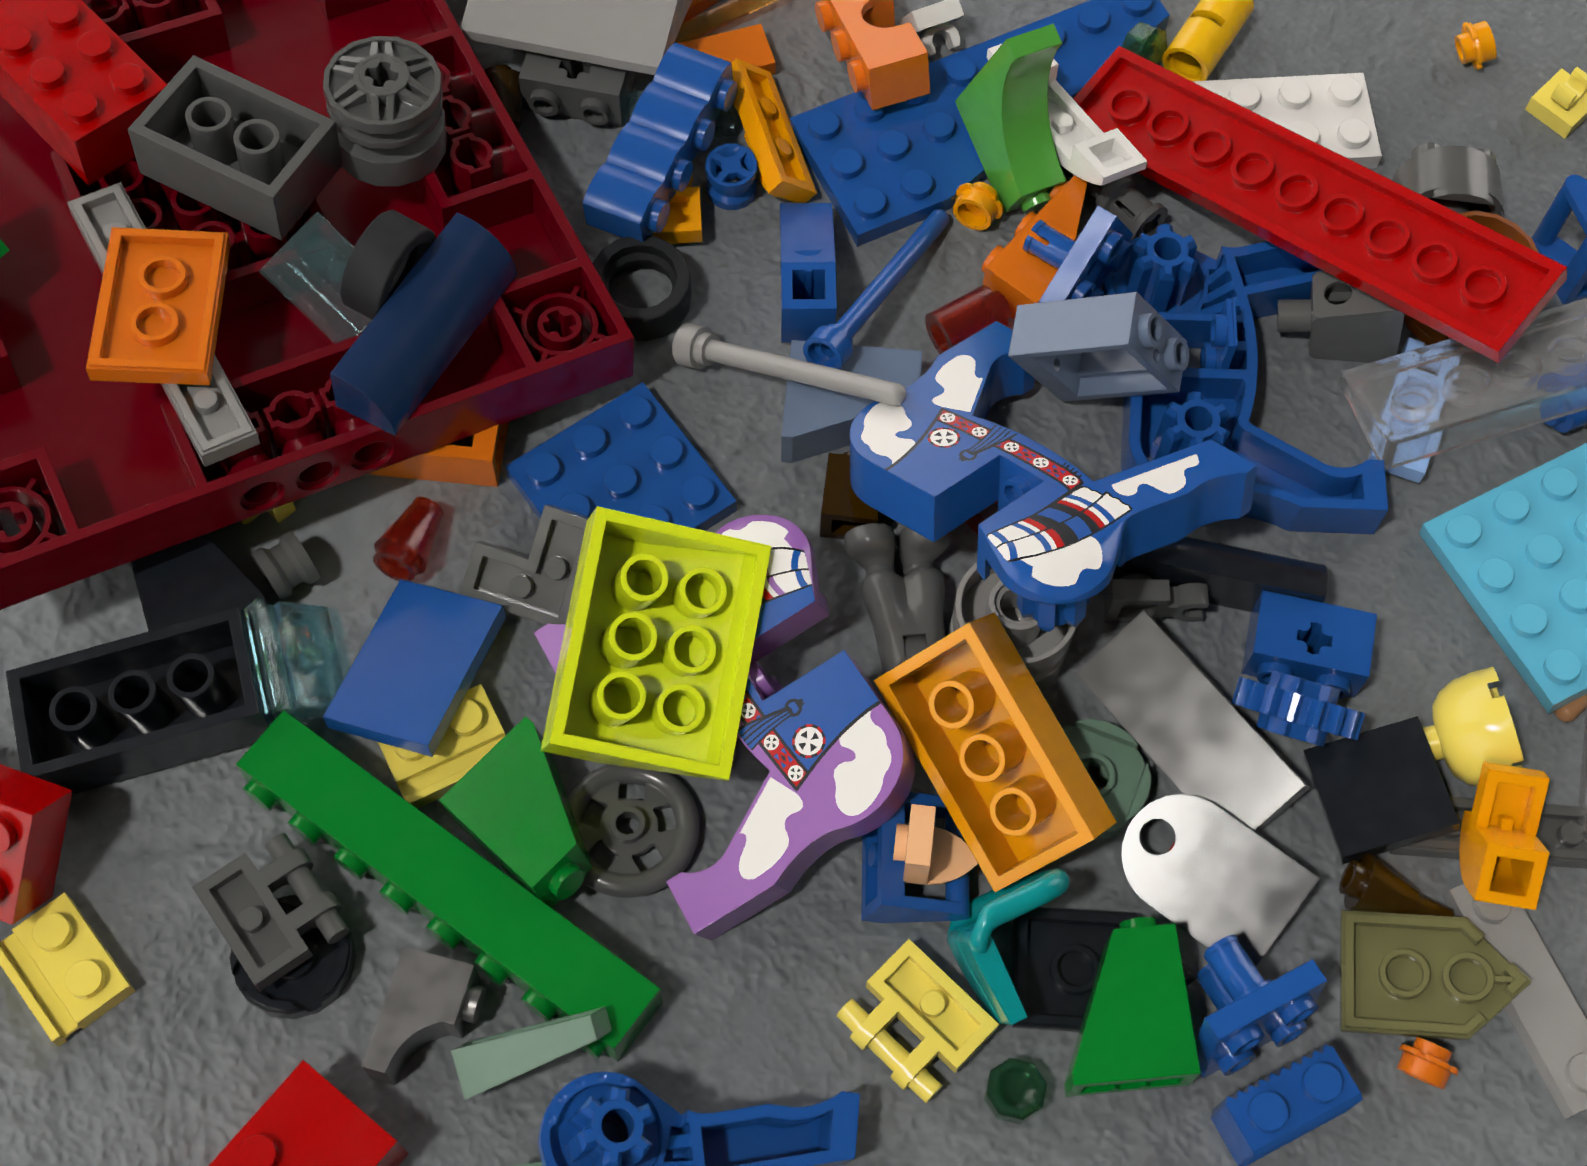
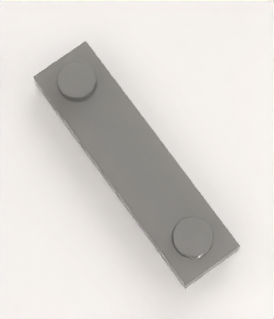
M1464 884L1450 889L1442 897L1447 906L1454 910L1453 917H1467L1485 935L1484 938L1510 964L1514 963L1532 980V983L1513 999L1504 1010L1564 1119L1587 1110V1019L1525 909L1475 901Z

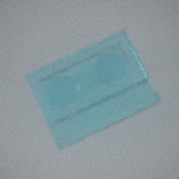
M316 212L258 270L333 343L359 335L372 321V319L342 303L340 294L342 276L354 246L319 212Z
M255 599L244 609L265 714L273 715L277 711L284 710L295 717L323 718L324 713L344 680L328 607L281 601L275 605H267L263 599Z

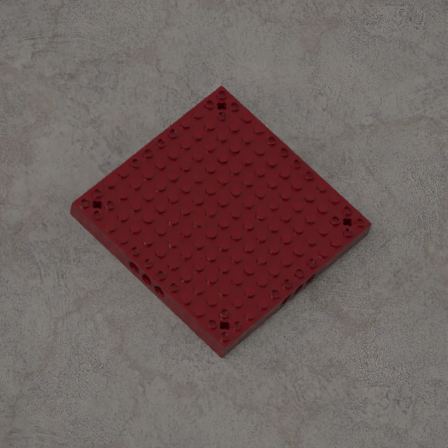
M82 0L166 84L173 79L194 55L328 118L330 117L327 113L326 99L323 91L324 70L334 54L351 42L372 36L399 37L417 43L433 56L441 72L443 110L445 112L447 133L446 153L438 167L421 180L399 187L374 186L355 179L341 167L282 241L140 174L136 157L88 185L0 95V239L10 249L0 258V610L453 443L498 424L507 423L633 376L634 336L445 0ZM121 182L146 229L228 233L231 247L215 356L257 431L260 441L259 445L204 467L161 383L90 381L86 365L103 273L73 219L67 202ZM393 209L435 232L437 238L458 212L483 226L499 240L510 254L516 267L517 276L509 284L397 435L394 436L348 413L335 404L330 373L372 321V319L342 303L340 294L342 276L358 239L369 224L381 213Z

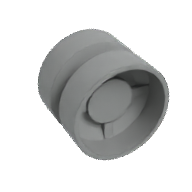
M976 562L965 573L957 589L948 635L971 621L995 612L1040 691L1044 690L1060 673L1076 627L1074 628L1066 623L1055 626L1050 632L1042 631L1037 625L1038 621L1034 620L1033 617H1022L1017 606V594L1002 583L993 568L990 569V576L984 581L977 571Z

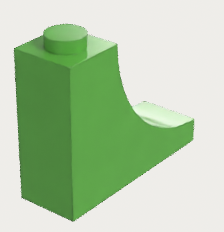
M1054 23L1006 39L955 100L988 180L997 191L999 201L1003 204V214L1021 207L1024 214L1043 208L1051 200L1049 194L1052 189L1066 181L1053 143L1048 113L1050 69L1054 56L1062 45Z

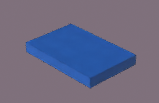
M400 579L323 715L327 727L433 757L506 619L503 605Z

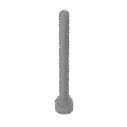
M693 323L683 324L677 330L672 344V354L675 362L679 365L695 369H703L716 362L894 406L902 404L907 396L905 387L899 383L722 342L709 327Z

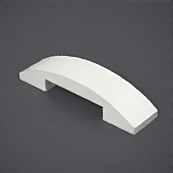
M1002 44L988 48V60ZM1053 59L1048 81V113L1053 143L1060 165L1077 177L1100 186L1146 169L1147 160L1118 128L1103 133L1056 81L1059 64Z

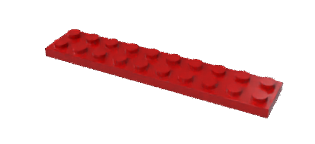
M1121 46L1116 48L1073 98L1103 133L1118 128L1147 160L1146 169L1137 173L1497 363L1501 362L1567 280V266Z

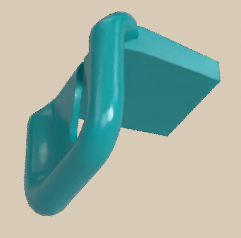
M1061 869L1035 871L997 892L991 890L969 901V919L950 921L947 931V943L984 1010L997 1023L1013 1025L1027 1018V1015L991 934L996 927L1034 910L1065 893L1069 888L1070 879L1068 874Z

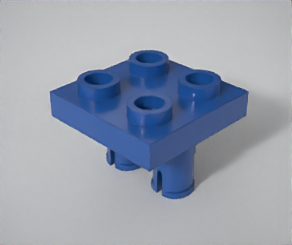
M1234 934L1222 938L1205 951L1203 957L1208 964L1197 973L1196 979L1218 1011L1204 1018L1195 1042L1200 1075L1203 1079L1218 1070H1221L1224 1076H1229L1241 1070L1256 1058L1254 1050L1271 1041L1277 1047L1284 1046L1301 1036L1308 1029L1305 1022L1319 1008L1316 1002L1327 982V979L1313 959L1275 980H1264Z

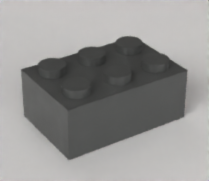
M194 55L128 128L140 174L281 241L343 165L336 121Z

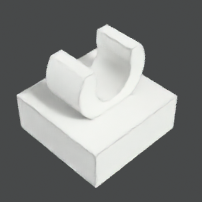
M944 0L910 12L901 18L899 23L900 25L908 22L912 24L917 35H920L919 38L928 52V57L936 54L932 42L934 34H940L944 37L948 50L960 45L959 32L951 23L963 17L964 13L959 0Z

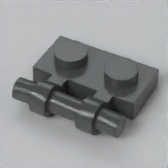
M285 833L274 836L266 843L265 848L274 861L258 871L245 852L192 887L259 991L313 956L301 937L312 928H318L329 944L338 942L349 933L348 926L339 914L342 910L341 904L333 892H324L311 872L313 862L304 849L295 848ZM284 885H290L302 903L301 906L288 914L285 913L273 892Z

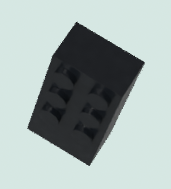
M239 607L6 671L21 772L73 790L72 795L253 744L275 720L258 635Z

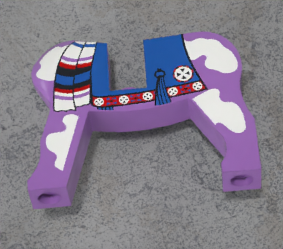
M750 515L738 518L724 525L716 532L717 534L771 546L737 734L748 750L769 769V773L721 859L703 871L695 873L681 872L666 881L694 935L711 941L789 894L806 870L829 849L845 840L865 835L886 823L907 799L915 777V754L904 731L861 667L845 650L784 688L774 675L768 676L759 662H756L829 616L827 598L819 589L815 554L810 541L794 523L782 517L772 515ZM548 623L535 631L534 634L556 674L566 624Z

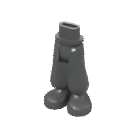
M877 523L865 524L851 529L844 536L847 554L866 571V577L861 583V593L873 626L884 674L945 637L944 577L939 570L933 568V563L949 547L951 543L950 532L937 541L932 542L907 527L902 529L897 541L905 577L895 573L896 543L891 526Z

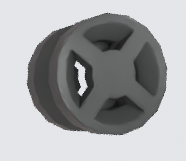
M291 530L281 535L279 544L270 549L259 548L251 553L256 565L280 602L290 597L292 589L302 582L312 584L321 578L309 555Z

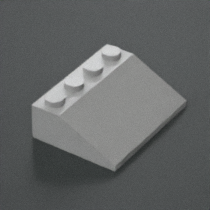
M468 0L460 29L466 40L655 75L663 56L676 40L692 0Z

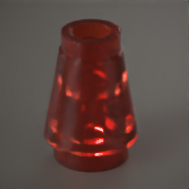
M425 497L414 498L411 505L405 509L375 542L374 548L376 553L373 557L375 566L383 574L397 581H400V579L412 581L416 575L424 573L440 521L444 516L442 508L431 499Z

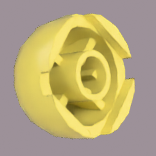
M1494 667L1468 673L1448 683L1439 691L1432 705L1434 725L1423 727L1435 761L1444 759L1452 775L1467 785H1478L1483 762L1512 766L1514 763L1524 761L1505 696H1499L1497 687L1489 689L1487 685L1488 683L1499 681Z

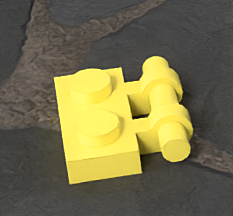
M910 939L866 982V988L881 1003L868 1014L852 998L836 1015L853 1032L850 1039L861 1050L865 1051L869 1048L893 1071L890 1078L902 1090H906L909 1087L926 1104L943 1086L926 1070V1067L938 1057L956 1073L999 1026V1023ZM896 1017L921 1040V1043L911 1053L905 1050L885 1030Z

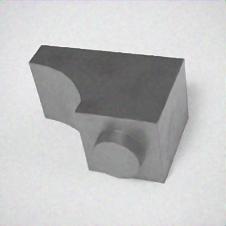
M402 947L361 1065L371 1079L396 1085L398 1077L407 1062L421 1048L434 1040L450 1035L462 1038L467 1022L474 1024L477 1022L484 1005L486 987L480 986L481 978L475 966L413 948Z

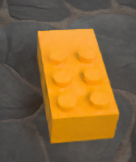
M995 612L965 624L873 680L897 723L904 731L913 751L994 892L1096 839L1117 823Z

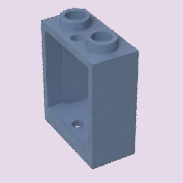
M1137 292L1017 305L1008 356L1062 402L1180 392L1182 373L1189 363L1188 341Z

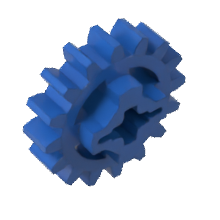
M1272 670L1269 684L1239 676L1232 703L1260 712L1256 724L1257 727L1324 747L1328 733L1358 740L1366 714L1336 705L1340 689Z

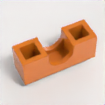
M821 0L815 3V12L822 32H830L834 54L838 62L846 61L849 80L854 92L862 91L872 110L930 94L928 52L910 22L895 26L893 0Z

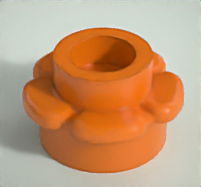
M1416 1037L1412 1047L1406 1044L1399 1046V1050L1403 1053L1396 1069L1441 1090L1445 1089L1451 1074L1458 1076L1459 1070L1449 1064L1452 1055L1451 1051L1420 1037Z

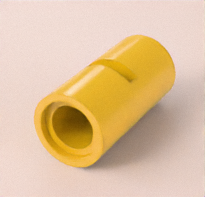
M1200 0L1162 56L1164 68L1190 81H1206L1253 12V0Z

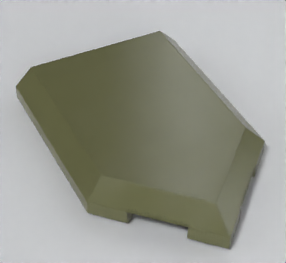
M1341 910V1032L1469 1040L1532 983V980L1514 963L1510 964L1484 938L1485 935L1467 917Z

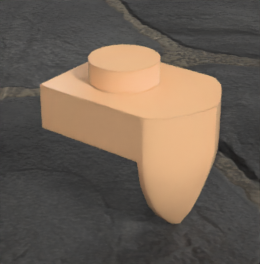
M911 804L909 824L897 823L893 860L905 861L903 876L905 883L922 885L943 884L960 878L978 865L968 845L961 838L947 830L934 827L936 807Z

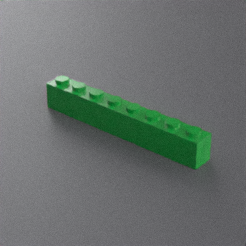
M283 710L236 763V766L248 782L242 789L251 799L269 812L277 805L291 815L292 818L287 822L288 825L315 846L320 839L327 842L337 850L333 859L357 879L361 880L368 873L384 885L379 891L380 895L400 912L407 915L414 908L429 919L430 922L425 928L445 946L454 950L461 943L478 956L474 960L473 965L494 983L502 986L508 979L526 992L522 996L521 1001L545 1021L552 1020L555 1015L561 1018L606 1006L612 1031L600 1039L581 1047L594 1058L599 1059L603 1052H605L618 1062L663 1004L661 989L286 711Z

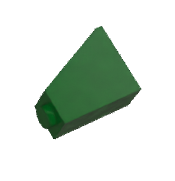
M525 716L439 801L456 823L521 885L549 907L553 908L560 900L569 898L580 888L585 875L593 867L552 753L540 751L543 737L534 723Z
M1139 917L1125 920L1119 924V929H1113L1103 949L1064 1083L1066 1097L1189 1086L1201 1074L1175 923L1157 925L1156 919L1153 917Z

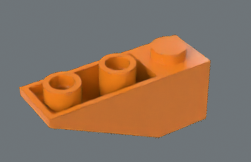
M1074 175L1069 181L1066 179L1063 184L1055 186L1049 194L1051 200L1037 214L1031 211L1022 219L1014 233V238L1005 248L1001 245L996 246L985 259L981 271L985 273L981 296L1014 320L1017 305L1040 303V298L1058 271L1057 268L1023 250L1027 235L1044 245H1048V241L1031 231L1032 227L1039 220H1043L1047 225L1075 241L1087 181Z

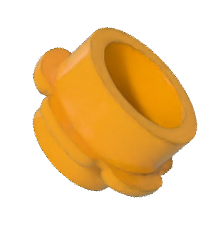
M1485 20L1475 24L1464 22L1461 28L1462 34L1456 35L1454 38L1457 55L1463 65L1472 62L1474 69L1481 70L1483 63L1494 60L1497 57L1493 33Z
M984 182L964 183L956 190L958 197L955 199L953 213L956 219L965 227L978 231L985 230L991 225L994 218L999 219L1002 216L1003 204L999 201L997 191L989 184Z

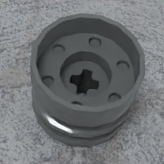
M372 36L354 41L335 53L324 70L323 91L326 99V109L330 119L336 121L343 163L342 168L357 180L374 186L398 187L416 182L435 170L446 153L447 133L445 112L443 110L441 72L433 56L417 43L390 36Z

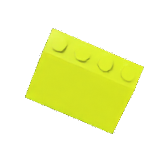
M597 506L586 521L540 751L603 764L728 781L731 773L771 546Z

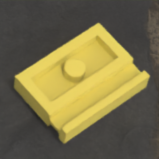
M482 684L468 689L433 757L380 742L378 744L403 798L418 809L440 799L506 735Z
M65 892L12 929L14 933L0 942V966L50 1040L59 1047L67 1042L66 1038L79 1028L85 1029L135 992V989L85 917Z

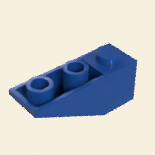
M780 203L781 343H791V340L807 341L818 327L836 324V259L832 203Z

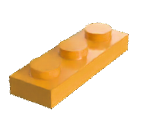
M736 58L731 62L733 81L737 82V93L733 106L737 109L744 127L745 141L757 160L760 170V181L768 194L774 197L783 198L795 203H806L817 194L773 76L770 71Z

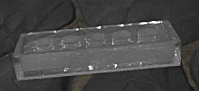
M1587 298L1541 311L1500 363L1451 338L1342 371L1339 385L1377 460H1384L1385 470L1587 410Z

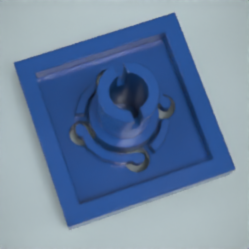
M1097 206L1076 241L1047 225L1045 221L1039 220L1032 227L1031 231L1048 241L1049 244L1044 245L1027 235L1023 245L1025 252L1035 255L1058 269L1039 300L1042 303L1104 296V291L1100 288L1111 270L1117 273L1124 266L1132 252L1133 244L1129 243L1133 233L1117 216Z

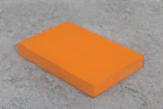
M111 228L86 365L90 381L210 385L231 247L228 233Z

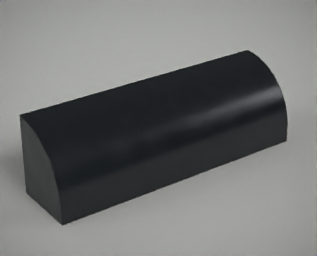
M1186 536L1177 542L1136 556L1125 562L1121 567L1116 565L1112 579H1120L1129 574H1145L1150 576L1152 580H1169L1170 587L1187 583L1207 584L1209 604L1247 612L1252 611L1262 590L1323 603L1326 598L1328 580L1327 567L1324 564Z

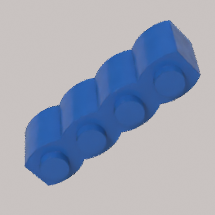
M673 43L669 47L656 70L653 81L641 94L630 121L618 134L606 162L599 168L586 191L582 204L587 225L622 238L631 237L641 242L645 240L646 236H652L654 232L660 233L663 230L670 213V200L677 191L683 192L686 189L693 171L692 161L700 150L706 151L712 142L715 133L714 121L721 111H729L735 100L737 82L733 81L731 62L678 43Z

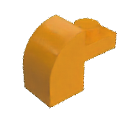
M1483 762L1472 811L1464 810L1459 845L1462 880L1475 901L1536 910L1550 853L1536 836L1550 778L1544 771Z

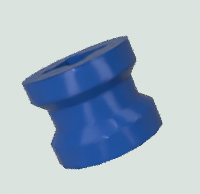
M730 143L717 146L709 153L705 164L707 177L706 193L709 200L717 207L725 210L744 208L753 202L757 194V160L753 152L745 146ZM736 177L740 178V180L736 182H727L730 180H735Z

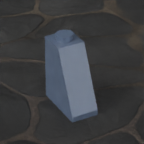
M791 340L790 358L807 361L803 353V346L806 341ZM858 345L852 346V356L841 368V370L896 382L905 388L916 382L926 373L921 372L922 351ZM787 380L781 435V462L793 463L849 446L850 428L853 420L862 409L874 401Z

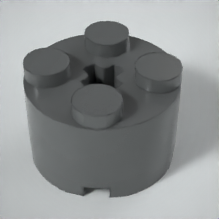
M1433 142L1423 143L1412 150L1411 158L1405 161L1393 176L1392 181L1457 213L1481 211L1498 214L1505 218L1500 170L1496 163L1495 154L1488 149H1474L1465 146H1440Z

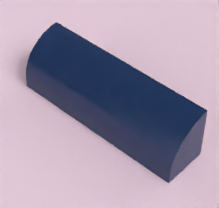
M458 212L454 215L331 371L330 377L337 407L394 436L397 435L506 288L517 276L516 267L510 254L494 235L472 219Z

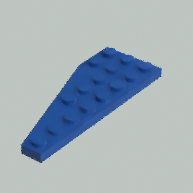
M1089 0L929 63L930 94L872 110L862 91L854 92L790 117L789 121L803 155L858 247L925 220L936 209H943L945 211L951 209L955 204L956 197H958L956 190L960 185L964 183L973 184L978 180L983 182L987 178L955 100L988 62V48L1000 45L1008 38L1054 23L1062 41V45L1054 56L1055 61L1059 64L1056 81L1074 98L1118 46L1137 53L1167 27L1170 14L1160 0Z

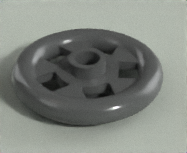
M607 764L587 774L573 787L567 796L593 867L585 875L583 883L597 892L619 898L641 897L657 892L668 886L666 881L686 869L696 851L700 832L697 807L687 788L671 773ZM636 784L645 786V799L643 801L632 798L619 800L620 785ZM592 801L607 807L601 815L599 827L597 828L582 823L584 814ZM671 807L675 816L676 829L659 832L658 821L654 811ZM626 818H632L638 821L639 827L632 834H623L618 831V824ZM599 843H603L609 852L618 856L608 869L599 866L589 855ZM652 846H655L663 859L648 870L640 872L633 861V857L640 856Z

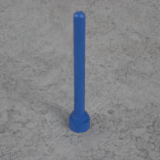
M936 209L930 213L836 324L820 326L813 332L803 346V353L807 362L841 369L852 356V338L949 224V215L945 210Z

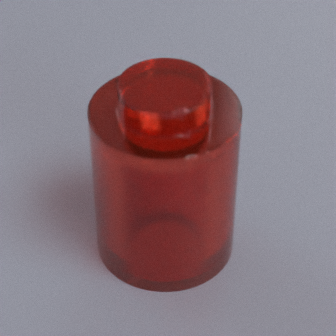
M982 285L926 314L925 325L934 347L939 354H942L995 321L1009 328L1008 320L1011 318V309L1000 291H992L989 287Z

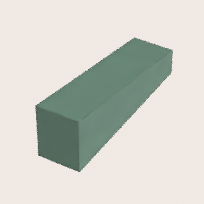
M606 1006L470 1040L452 1049L451 1053L464 1100L592 1043L612 1031Z

